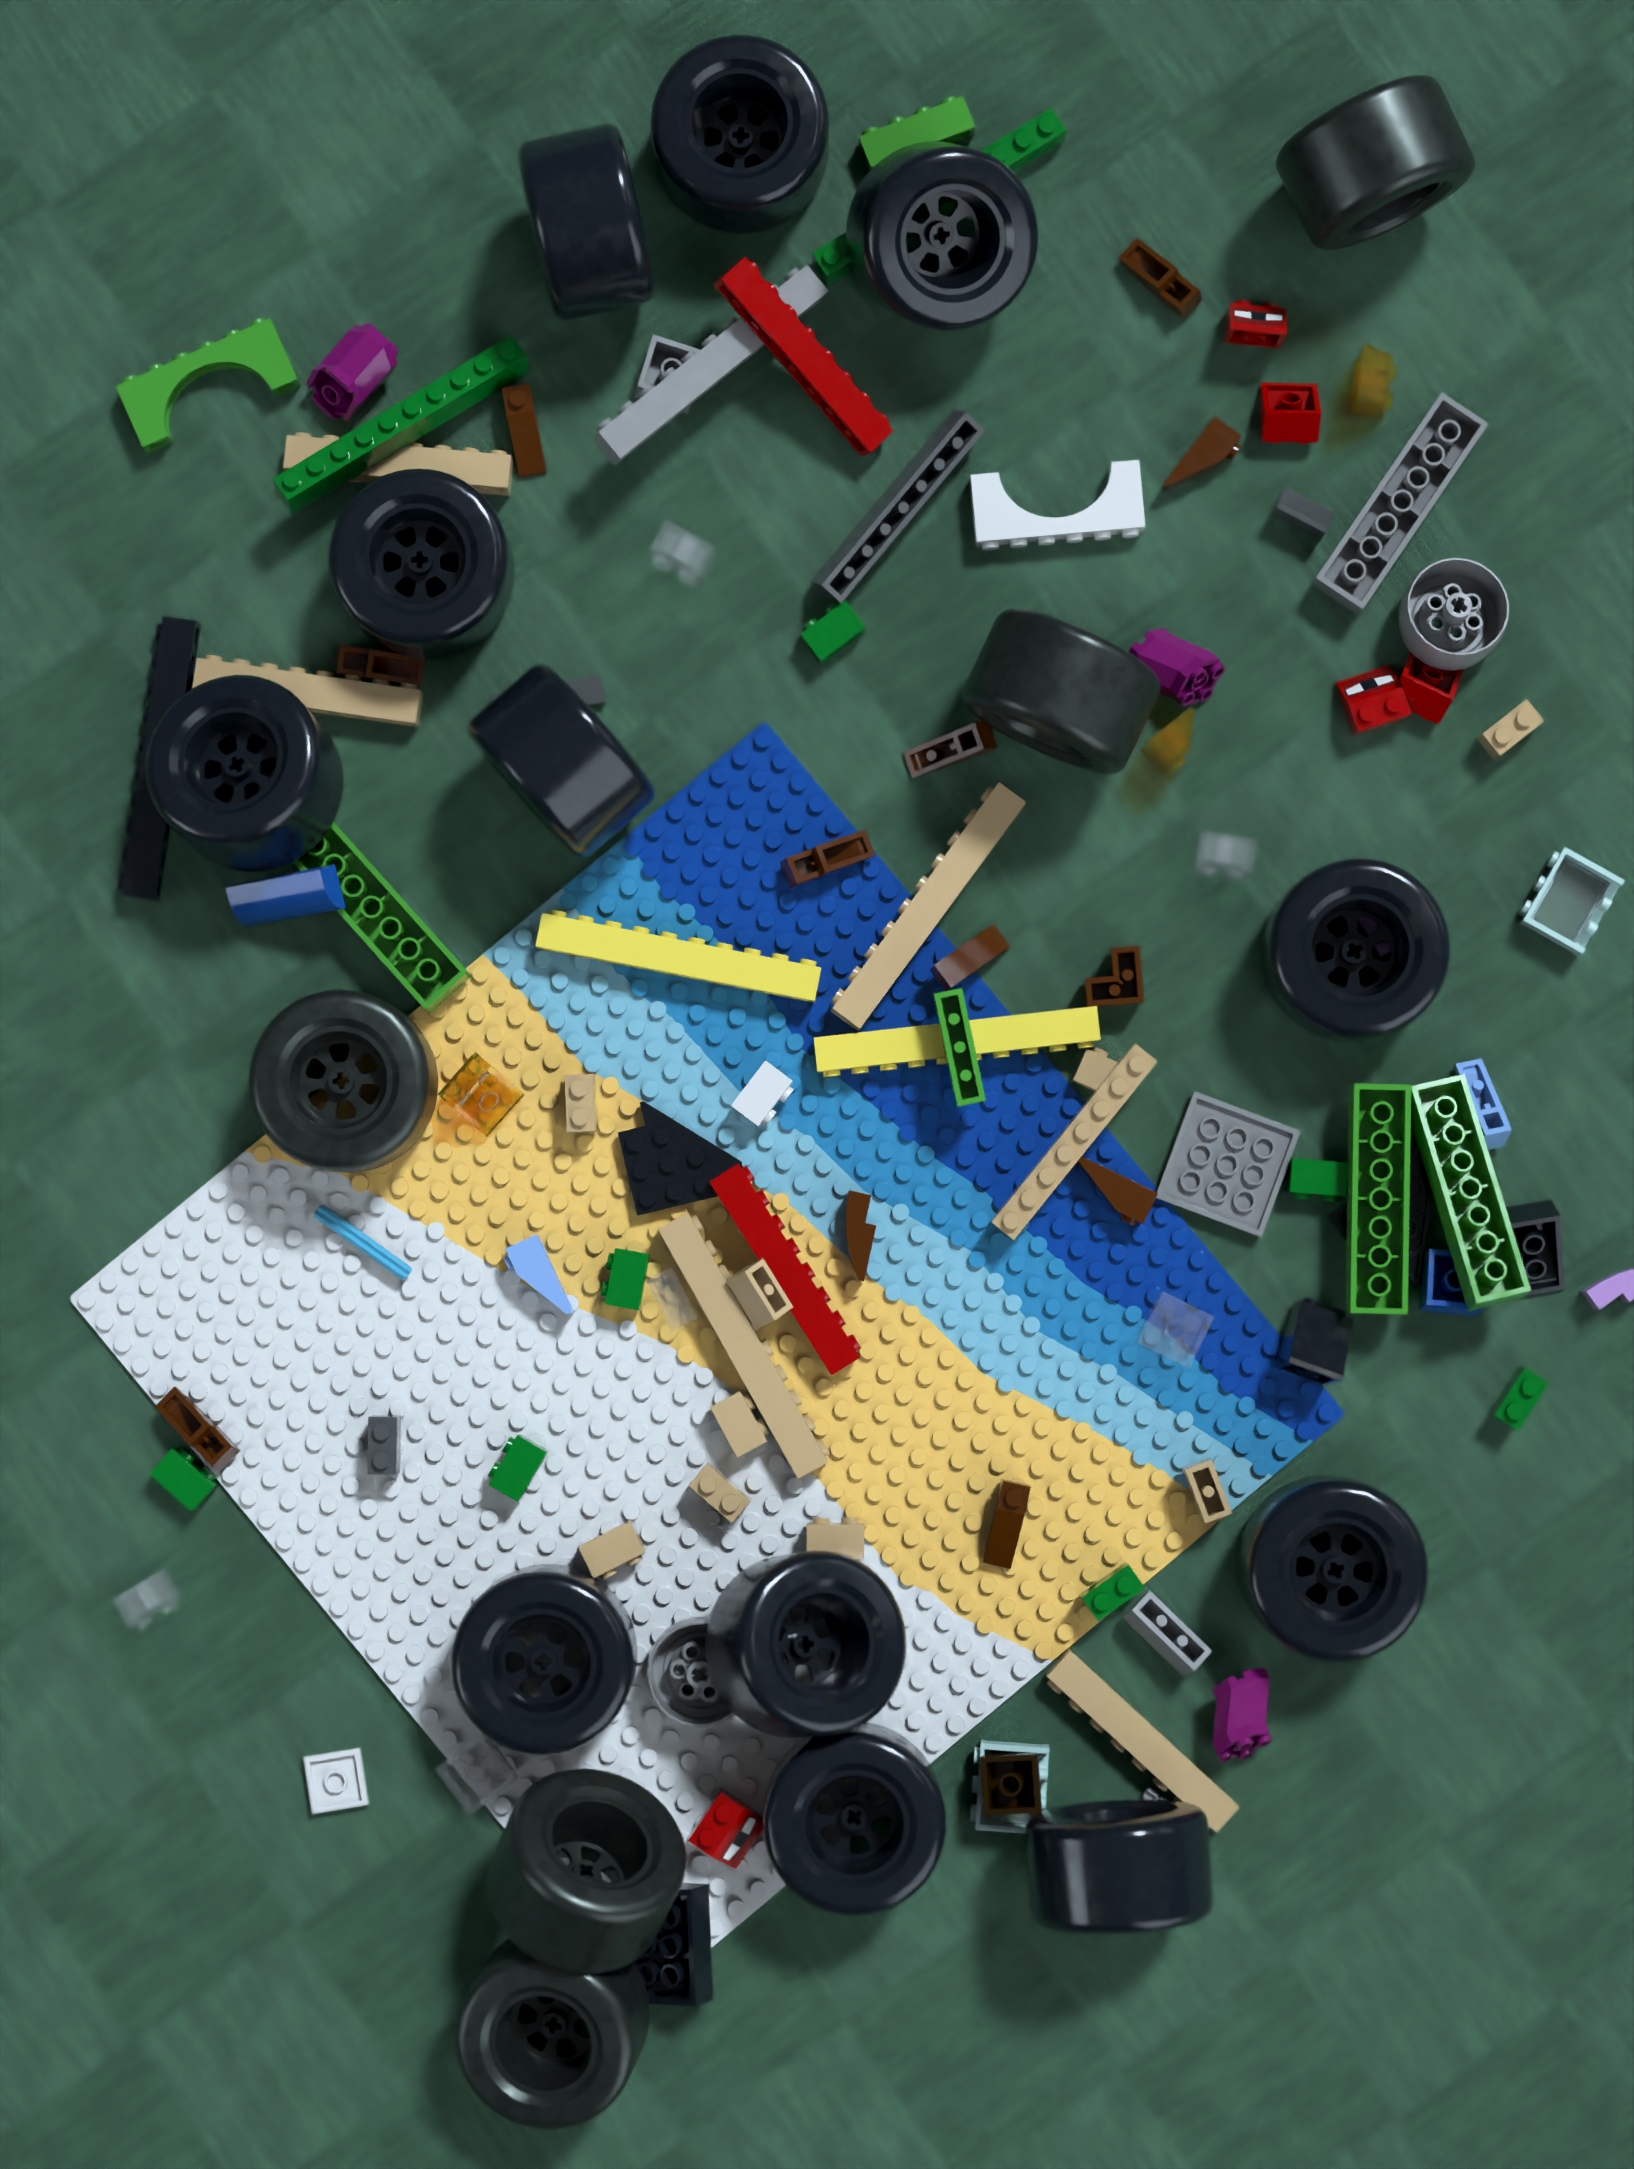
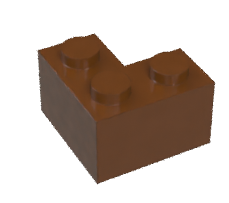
M1140 946L1111 948L1109 950L1111 976L1085 978L1083 980L1085 1007L1097 1006V1008L1143 1004L1144 992Z

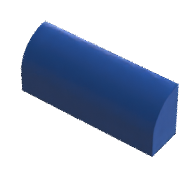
M335 864L244 881L226 887L232 912L236 919L245 926H255L346 908Z

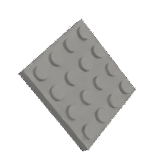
M1193 1091L1156 1191L1158 1195L1156 1198L1262 1237L1301 1131Z

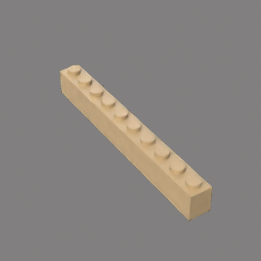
M1000 782L995 788L991 786L987 788L980 798L984 802L978 811L974 808L970 811L963 821L967 824L966 828L962 833L959 831L954 833L947 843L951 847L945 856L941 853L937 856L930 866L934 869L929 878L923 875L914 888L918 893L912 901L906 898L897 912L901 916L896 923H893L891 920L881 932V935L884 936L879 946L875 943L872 944L864 955L868 961L862 969L858 966L855 967L847 978L851 984L845 991L840 988L831 1000V1003L834 1004L831 1012L855 1030H860L1026 804V801Z
M687 1212L659 1228L658 1230L796 1477L799 1479L828 1463L826 1456L830 1454L822 1439L818 1441L815 1439L812 1431L816 1427L808 1414L804 1416L801 1414L798 1406L802 1402L794 1389L791 1391L787 1389L784 1381L788 1377L781 1365L775 1366L769 1357L774 1354L766 1339L760 1341L756 1333L760 1328L755 1329L726 1282L731 1276L725 1265L723 1264L719 1267L714 1259V1256L718 1255L711 1240L705 1242L700 1234L704 1228L697 1215L691 1217Z

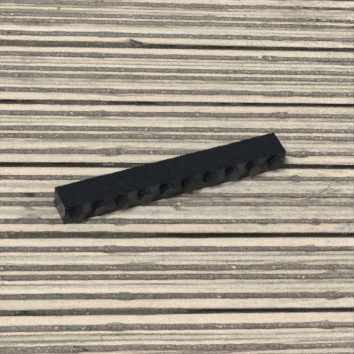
M163 616L162 623H158L156 627V640H159L158 650L153 652L151 661L152 668H155L153 679H149L147 694L150 695L149 707L146 706L143 713V722L146 723L145 734H141L139 740V750L142 751L141 762H137L135 767V778L138 779L137 789L133 790L130 803L134 807L133 816L128 818L126 833L130 834L129 843L123 848L122 861L125 862L124 873H120L118 879V890H121V895L126 898L160 902L171 827L161 817L150 796L146 780V756L150 739L162 716L176 700L192 689L201 625L196 620Z

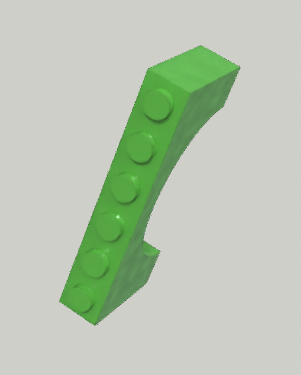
M260 318L251 322L250 327L239 331L236 329L226 333L224 338L217 342L207 341L201 344L198 350L192 353H180L172 358L173 361L167 364H155L149 367L147 372L142 375H130L122 379L121 384L117 385L116 389L143 449L150 453L173 443L170 433V415L173 405L181 391L189 383L206 373L221 369L247 371L262 379L271 388L275 397L301 386L271 318L266 320L265 318Z

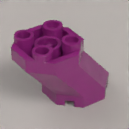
M365 323L362 326L355 325L344 335L324 360L312 370L306 384L308 389L312 387L315 394L312 396L313 403L330 419H337L339 417H344L343 420L351 419L393 373L397 365V347L385 338L371 323Z
M1165 628L1148 631L1144 635L1147 639L1141 645L1135 642L1130 647L1128 652L1145 663L1157 675L1161 686L1160 693L1174 699L1180 706L1193 704L1199 700L1201 702L1208 700L1214 692L1213 688L1216 682L1225 672V667L1211 651L1173 636Z
M1266 1668L1249 1669L1242 1672L1244 1677L1238 1679L1235 1676L1229 1677L1213 1688V1694L1217 1703L1212 1744L1220 1763L1231 1760L1238 1756L1239 1760L1251 1757L1255 1754L1253 1749L1266 1746L1272 1742L1266 1725L1271 1685Z

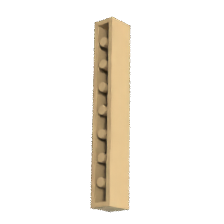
M297 432L295 436L287 435L283 464L284 471L336 441L339 437L323 435V438H316L303 432ZM412 442L349 480L350 482L370 483L395 471L431 469L453 475L465 481L480 493L510 496L513 460L511 455H507V452L501 450L483 453L479 452L476 448L466 447L460 451L451 450V447L446 445H436L434 448L423 447L420 443Z
M206 655L205 659L197 658L192 688L209 680L224 676H258L278 683L290 690L310 712L419 728L424 694L421 690H417V686L414 684L401 683L400 687L389 686V681L373 679L372 683L362 682L361 677L354 675H345L344 679L334 678L333 673L326 671H317V675L306 674V669L289 667V671L279 670L278 665L271 663H261V667L251 666L250 661L243 659H233V663L223 662L222 657L215 655Z
M1133 1043L994 1215L991 1222L1014 1240L1158 1061L1137 1044Z
M1069 1648L1045 1673L1050 1679L1047 1684L1056 1693L1060 1694L1063 1691L1071 1698L1068 1703L1079 1714L1085 1711L1092 1717L1089 1723L1101 1734L1106 1730L1113 1737L1110 1742L1120 1752L1123 1753L1127 1750L1134 1756L1131 1760L1132 1763L1143 1773L1148 1769L1156 1776L1152 1781L1160 1789L1166 1792L1169 1788L1176 1795L1173 1799L1174 1801L1194 1804L1201 1808L1207 1815L1209 1829L1212 1828L1217 1833L1240 1808L1230 1796Z

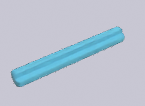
M321 1205L316 1210L314 1217L401 1280H405L412 1271L411 1266L331 1209Z

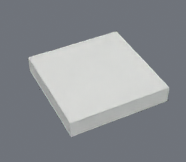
M361 1747L303 1757L312 1814L370 1804Z

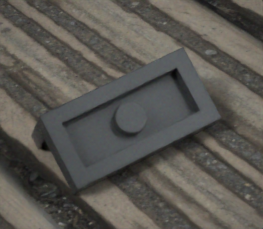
M1285 487L1271 513L1320 540L1325 535L1335 515L1333 511Z

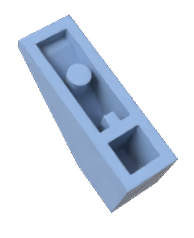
M1482 1058L1455 1064L1456 1076L1465 1074L1488 1150L1504 1147L1512 1129Z
M538 1234L505 1249L508 1255L503 1257L510 1272L515 1270L519 1277L566 1314L574 1312Z

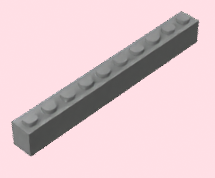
M808 265L800 271L797 267L784 277L786 282L780 287L774 284L779 292L778 296L785 304H789L794 308L797 318H800L815 306L829 292ZM735 317L730 319L722 327L723 333L718 337L714 333L701 343L704 347L698 353H695L694 350L690 351L680 360L682 365L675 370L673 367H670L659 377L662 380L655 387L652 384L646 386L638 394L641 397L634 404L629 400L617 410L620 414L614 420L608 417L596 427L599 432L593 440L614 466L765 346L742 318L739 320Z

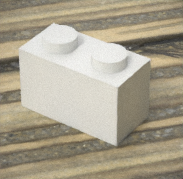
M765 1060L732 1103L731 1107L759 1127L762 1123L767 1126L777 1113L773 1110L774 1106L779 1100L784 1103L794 1089L790 1087L793 1081Z

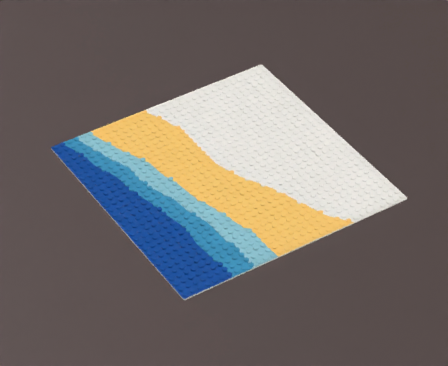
M761 723L471 963L466 969L472 976L435 1010L429 1013L420 1006L407 1016L422 1031L432 1049L438 1071V1096L435 1110L426 1130L406 1153L393 1162L373 1170L356 1173L334 1172L314 1168L291 1158L281 1151L265 1134L70 1297L73 1305L156 1405L174 1386L177 1387L241 1450L220 1471L211 1467L194 1447L190 1446L207 1468L216 1475V1479L504 1829L515 1804L530 1786L543 1777L564 1770L597 1769L618 1774L641 1785L660 1800L676 1821L685 1843L687 1858L683 1883L708 1884L711 1948L785 1887L786 1884L779 1877L770 1861L763 1830L737 1868L716 1860L688 1841L689 1835L721 1788L763 1816L766 1791L774 1769L784 1754L803 1737L785 1738L769 1735L744 1723L736 1715L723 1723L710 1727L687 1726L669 1718L658 1708L650 1694L647 1684L646 1667L649 1653L655 1641L667 1628L691 1617H710L713 1607L724 1588L734 1577L752 1564L775 1556L806 1552L807 1522H812L813 1517H829L830 1522L841 1523L842 1517L858 1518V1523H864V1559L856 1560L872 1569L891 1590L902 1613L906 1632V1658L899 1684L888 1703L868 1723L887 1727L904 1736L923 1753L931 1764L1100 1622L1095 1618L1079 1594L1124 1562L1129 1564L1144 1585L1222 1519L1219 1518L1206 1524L1202 1522L1182 1467L1206 1458L1212 1459L1232 1511L1344 1415L1342 1408L1320 1383L1274 1367L1282 1337L1170 1203L1156 1198L1144 1224L1136 1223L1135 1227L1119 1220L1121 1214L1113 1210L1076 1162L1014 1240L991 1222L994 1215L1085 1104L1083 1099L1040 1048H1038V1054L1021 1055V1050L1009 1051L1010 1057L993 1058V1053L981 1055L982 1060L977 1061L986 1101L956 1108L948 1065H937L936 1060L925 1061V1066L908 1068V1063L897 1064V1069L880 1071V1066L868 1067L869 1072L852 1074L851 1069L840 1070V1076L824 1077L823 1072L817 1073L814 1037L939 1024L933 995L945 990L931 973L930 969L956 950V948L936 925L859 1031L831 1012L834 1007L831 1000L840 988L843 991L848 988L851 982L847 978L856 966L862 969L868 961L864 955L873 943L879 946L884 939V936L881 935L883 929L890 920L896 923L901 916L897 912L906 898L912 901L913 897L875 851V856L790 889L780 864L782 860L858 831L767 723ZM550 910L565 912L566 918L577 920L578 915L594 918L593 923L605 925V920L621 923L622 929L633 930V926L650 929L649 934L660 936L661 931L677 934L678 940L688 941L689 937L706 940L705 945L716 947L717 942L733 945V950L744 952V948L760 950V956L772 958V953L789 956L788 961L799 963L800 959L813 960L817 962L816 967H821L815 1003L537 949L535 945L542 913L549 914ZM976 972L951 989H963L969 1020L1011 1016L1010 1012ZM364 1053L357 1061L356 1067L362 1074L375 1071L377 1064L369 1053ZM766 1060L793 1081L790 1087L794 1090L784 1103L779 1100L774 1106L773 1110L777 1113L766 1126L762 1123L758 1127L731 1107V1105ZM341 1074V1079L336 1080V1085L342 1086V1089H344L346 1083H349V1078L344 1077L343 1074ZM565 1075H595L597 1132L567 1133ZM364 1084L359 1096L367 1104H373L380 1089L374 1084ZM319 1089L309 1100L317 1110H321L328 1102L329 1096L324 1089ZM351 1101L339 1102L336 1112L338 1119H350L356 1116V1111ZM640 1102H646L742 1161L743 1166L747 1165L755 1178L751 1182L756 1192L762 1189L770 1202L766 1206L771 1216L777 1213L786 1227L781 1230L786 1240L791 1237L801 1251L797 1254L798 1259L802 1264L808 1262L816 1275L812 1278L817 1288L823 1286L831 1299L827 1302V1305L832 1313L838 1310L846 1323L842 1327L847 1336L853 1334L861 1346V1349L857 1351L860 1358L831 1376L790 1310L756 1331L760 1341L766 1339L774 1353L769 1356L775 1366L780 1364L788 1377L784 1381L789 1391L794 1389L802 1402L798 1406L803 1416L808 1414L816 1429L812 1431L817 1441L822 1439L830 1452L826 1456L828 1463L799 1479L796 1477L755 1402L756 1408L752 1412L757 1420L762 1418L770 1432L765 1435L768 1441L738 1458L710 1409V1406L740 1390L743 1395L749 1393L658 1229L688 1212L691 1217L697 1215L704 1228L700 1234L705 1242L711 1240L718 1255L714 1256V1259L719 1267L723 1264L725 1265L731 1277L744 1267L759 1260L719 1196L637 1215L618 1132L645 1126ZM1106 1127L1082 1155V1157L1155 1192L1157 1191L1155 1185ZM849 1190L871 1195L865 1223L876 1225L864 1281H860L857 1278L847 1244L846 1206ZM321 1205L331 1209L411 1266L412 1271L405 1280H401L314 1217L316 1210ZM538 1234L574 1312L566 1314L519 1277L515 1270L510 1272L503 1257L508 1255L505 1250L506 1248ZM615 1248L650 1254L640 1310L606 1305V1298H601L603 1282L609 1281L611 1270H606L609 1253H614ZM369 1416H401L400 1473L397 1475L368 1474ZM518 1434H521L549 1452L523 1497L517 1502L489 1486L491 1478L488 1477V1474L495 1462L501 1464L506 1454L502 1450L510 1436L515 1439ZM707 1462L751 1498L750 1503L732 1523L688 1486ZM1001 1479L1031 1486L1011 1569L983 1563ZM631 1520L646 1549V1552L641 1554L643 1560L629 1567L625 1562L615 1567L617 1573L603 1580L600 1575L595 1577L608 1586L622 1602L630 1616L636 1634L638 1647L636 1674L630 1692L619 1714L593 1740L563 1753L550 1755L526 1754L511 1750L491 1740L466 1715L458 1700L452 1681V1645L456 1631L465 1613L489 1586L505 1575L521 1568L541 1564H556L576 1568L592 1575L578 1547ZM804 1607L790 1608L789 1614L793 1624L803 1625L806 1609ZM820 1618L814 1626V1631L821 1639L831 1634L824 1618ZM556 1623L549 1625L548 1639L559 1644L568 1636V1630ZM527 1625L516 1634L517 1638L527 1646L532 1645L538 1639L533 1625ZM782 1626L779 1632V1641H781L784 1635ZM798 1642V1648H802V1642ZM689 1647L686 1650V1655L690 1658H694L698 1654L695 1647ZM573 1648L564 1652V1663L567 1666L580 1668L582 1666L581 1649ZM820 1649L817 1654L816 1661L825 1670L828 1669L832 1651ZM513 1652L507 1653V1670L509 1672H516L523 1669L524 1656ZM780 1652L782 1662L785 1666L787 1662L786 1658L784 1657L782 1652ZM542 1653L540 1658L537 1659V1662H542L543 1667H547V1664L552 1661L551 1658H546L545 1653ZM678 1664L674 1666L673 1671L676 1675L680 1676L685 1673V1668L683 1665ZM798 1665L796 1668L794 1680L798 1684H805L811 1681V1675L806 1665ZM704 1667L700 1670L694 1668L692 1671L698 1680L708 1677V1675H705L707 1669ZM558 1674L551 1679L555 1695H561L572 1687L571 1681L562 1674ZM529 1676L521 1683L520 1690L527 1695L537 1697L540 1692L541 1683L538 1679ZM686 1684L683 1686L682 1691L691 1695L694 1692V1688L692 1685ZM711 1686L706 1687L704 1695L707 1697L715 1695V1689ZM856 1777L844 1778L839 1780L838 1785L845 1796H851L857 1793L859 1780ZM875 1785L868 1792L866 1799L872 1806H878L886 1802L888 1797L878 1785ZM823 1794L818 1801L816 1810L821 1814H832L836 1809L837 1802L829 1795ZM852 1810L848 1811V1820H851L853 1818L856 1821L860 1820L859 1810L857 1812H853ZM835 1824L824 1827L820 1831L823 1838L830 1845L836 1844L842 1835L841 1830ZM560 1858L566 1866L571 1863L569 1858ZM601 1872L603 1880L612 1883V1881L603 1872Z

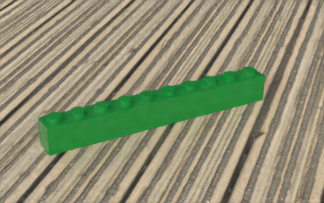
M1051 107L980 151L997 158L1015 172L1064 142L1066 129ZM945 196L940 197L939 213L944 215L954 209L957 205L956 200ZM924 203L917 208L911 218L917 223H922L928 217V211ZM846 232L812 252V262L826 285L853 270L847 250ZM907 232L906 237H908L909 235H911V234H913V233H912V232Z
M512 335L508 336L274 477L273 482L277 495L291 515L295 514L528 373L529 367L526 353Z

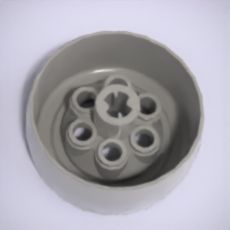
M1449 558L1437 561L1418 573L1406 588L1399 606L1398 625L1400 635L1410 652L1426 665L1441 670L1454 671L1466 669L1482 661L1496 648L1502 639L1509 618L1507 593L1496 575L1478 562L1463 558ZM1438 600L1440 607L1434 608L1430 602ZM1454 607H1457L1458 609H1460V612H1459V613L1454 612V611H1453V610H1454ZM1471 618L1475 619L1477 627H1471L1468 624V620ZM1432 620H1439L1442 624V627H1433L1431 623ZM1452 629H1457L1460 631L1461 636L1454 638L1450 632Z
M691 1617L667 1628L655 1641L649 1653L646 1666L647 1684L658 1708L676 1722L692 1727H710L723 1723L735 1715L719 1696L709 1673L706 1658V1633L710 1617ZM695 1647L698 1652L697 1656L694 1658L688 1657L686 1655L687 1648ZM678 1664L683 1665L685 1668V1673L680 1676L676 1675L673 1671L674 1666ZM702 1667L706 1668L705 1675H708L706 1679H696L695 1673H692L693 1669L700 1670ZM684 1685H692L694 1692L691 1695L682 1691ZM708 1686L713 1687L715 1695L705 1696L704 1689Z

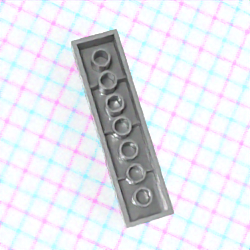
M1441 392L1322 567L1312 585L1359 615L1489 423Z

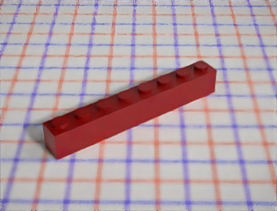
M746 257L736 262L713 284L714 287L861 457L871 453L894 431L889 425L888 418L872 406L870 397L854 385L851 375L836 364L833 354L827 348L822 347L818 343L815 333L808 326H804L797 318L794 308L789 304H785L778 296L779 292L776 287L770 282H766L759 274L758 266L753 261L747 260Z
M736 1163L709 1180L758 1260L764 1258L793 1306L790 1311L832 1376L860 1358L857 1351L861 1349V1346L853 1334L847 1336L842 1327L846 1323L838 1310L832 1313L827 1305V1302L831 1300L823 1286L819 1288L815 1286L812 1278L816 1275L808 1262L802 1264L798 1259L797 1254L801 1251L791 1237L786 1240L781 1232L786 1227L777 1213L773 1216L769 1213L766 1206L770 1202L762 1189L756 1192L751 1182L755 1178L747 1165L741 1168L739 1163Z

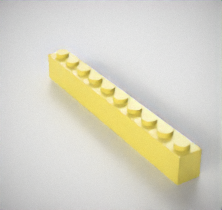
M550 910L549 914L542 913L535 945L537 949L815 1003L821 967H816L817 962L813 960L800 959V962L796 963L788 961L789 956L772 953V958L760 956L761 951L752 948H744V952L733 950V945L717 942L716 947L705 945L706 940L689 937L688 941L678 940V935L670 932L661 931L660 936L649 934L650 929L633 926V930L622 929V924L614 921L605 920V925L593 923L594 918L578 915L577 920L566 918L565 912Z
M1097 1006L969 1020L977 1060H982L981 1055L992 1053L993 1058L1010 1057L1009 1051L1021 1050V1055L1038 1054V1048L1049 1047V1052L1065 1051L1066 1045L1077 1044L1078 1049L1095 1047L1094 1042L1101 1040ZM939 1024L814 1037L817 1073L823 1072L824 1077L840 1076V1070L851 1069L852 1074L868 1073V1067L880 1066V1071L897 1069V1064L908 1063V1068L925 1066V1061L936 1060L937 1065L947 1064Z

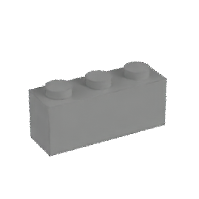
M1151 1591L1142 1595L1122 1616L1183 1677L1194 1672L1212 1652Z

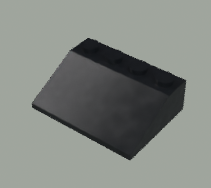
M682 1883L654 1942L638 1959L633 1961L645 1984L649 2004L697 2007L713 2000L708 1884Z

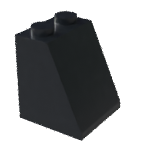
M1304 1298L1294 1302L1274 1367L1326 1386L1341 1382L1344 1376L1354 1319L1346 1316L1344 1310L1330 1307V1310L1319 1307L1320 1302Z

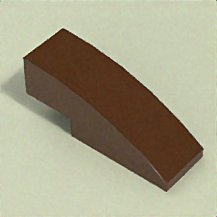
M1136 238L1118 257L1119 261L1144 287L1181 319L1184 320L1202 301L1200 289L1181 276L1178 268L1140 239Z
M339 645L335 674L344 676L354 675L369 680L379 679L397 684L409 683L421 687L425 659L412 658L374 649Z
M862 830L786 857L780 864L791 889L875 856L866 830Z
M993 924L940 960L930 971L943 989L949 991L1011 946L995 924Z
M849 1190L846 1206L847 1244L857 1278L860 1281H864L876 1225L865 1223L871 1195Z
M174 1386L155 1406L190 1446L194 1447L211 1467L221 1471L241 1451L177 1387Z

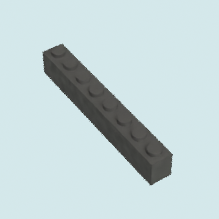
M953 409L810 582L830 600L842 603L985 430L967 412Z

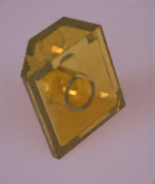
M1363 345L1355 360L1349 413L1382 418L1386 410L1391 409L1393 393L1389 392L1390 382L1395 381L1397 365H1392L1393 355L1371 345Z
M1192 707L1147 740L1141 749L1162 776L1166 772H1169L1171 775L1174 774L1187 762L1185 757L1190 751L1195 712Z
M476 1052L472 1054L438 1093L453 1110L486 1137L489 1136L524 1096L517 1087Z

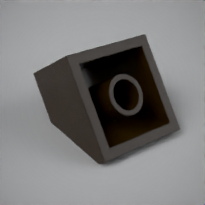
M996 1753L985 1754L980 1757L984 1816L1042 1812L1038 1754Z

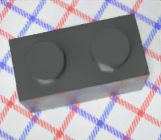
M369 1416L368 1474L397 1475L400 1473L401 1416Z

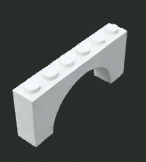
M1139 460L1111 462L1107 487L1098 500L1079 513L1054 518L1032 514L1016 505L1004 491L999 472L970 475L975 546L982 547V550L999 549V545L1010 544L1011 548H1021L1027 546L1028 542H1038V545L1042 546L1055 544V540L1066 539L1067 543H1077L1083 541L1084 537H1094V540L1098 541L1111 539V535L1122 534L1123 538H1133L1139 536V532H1143L1146 527Z

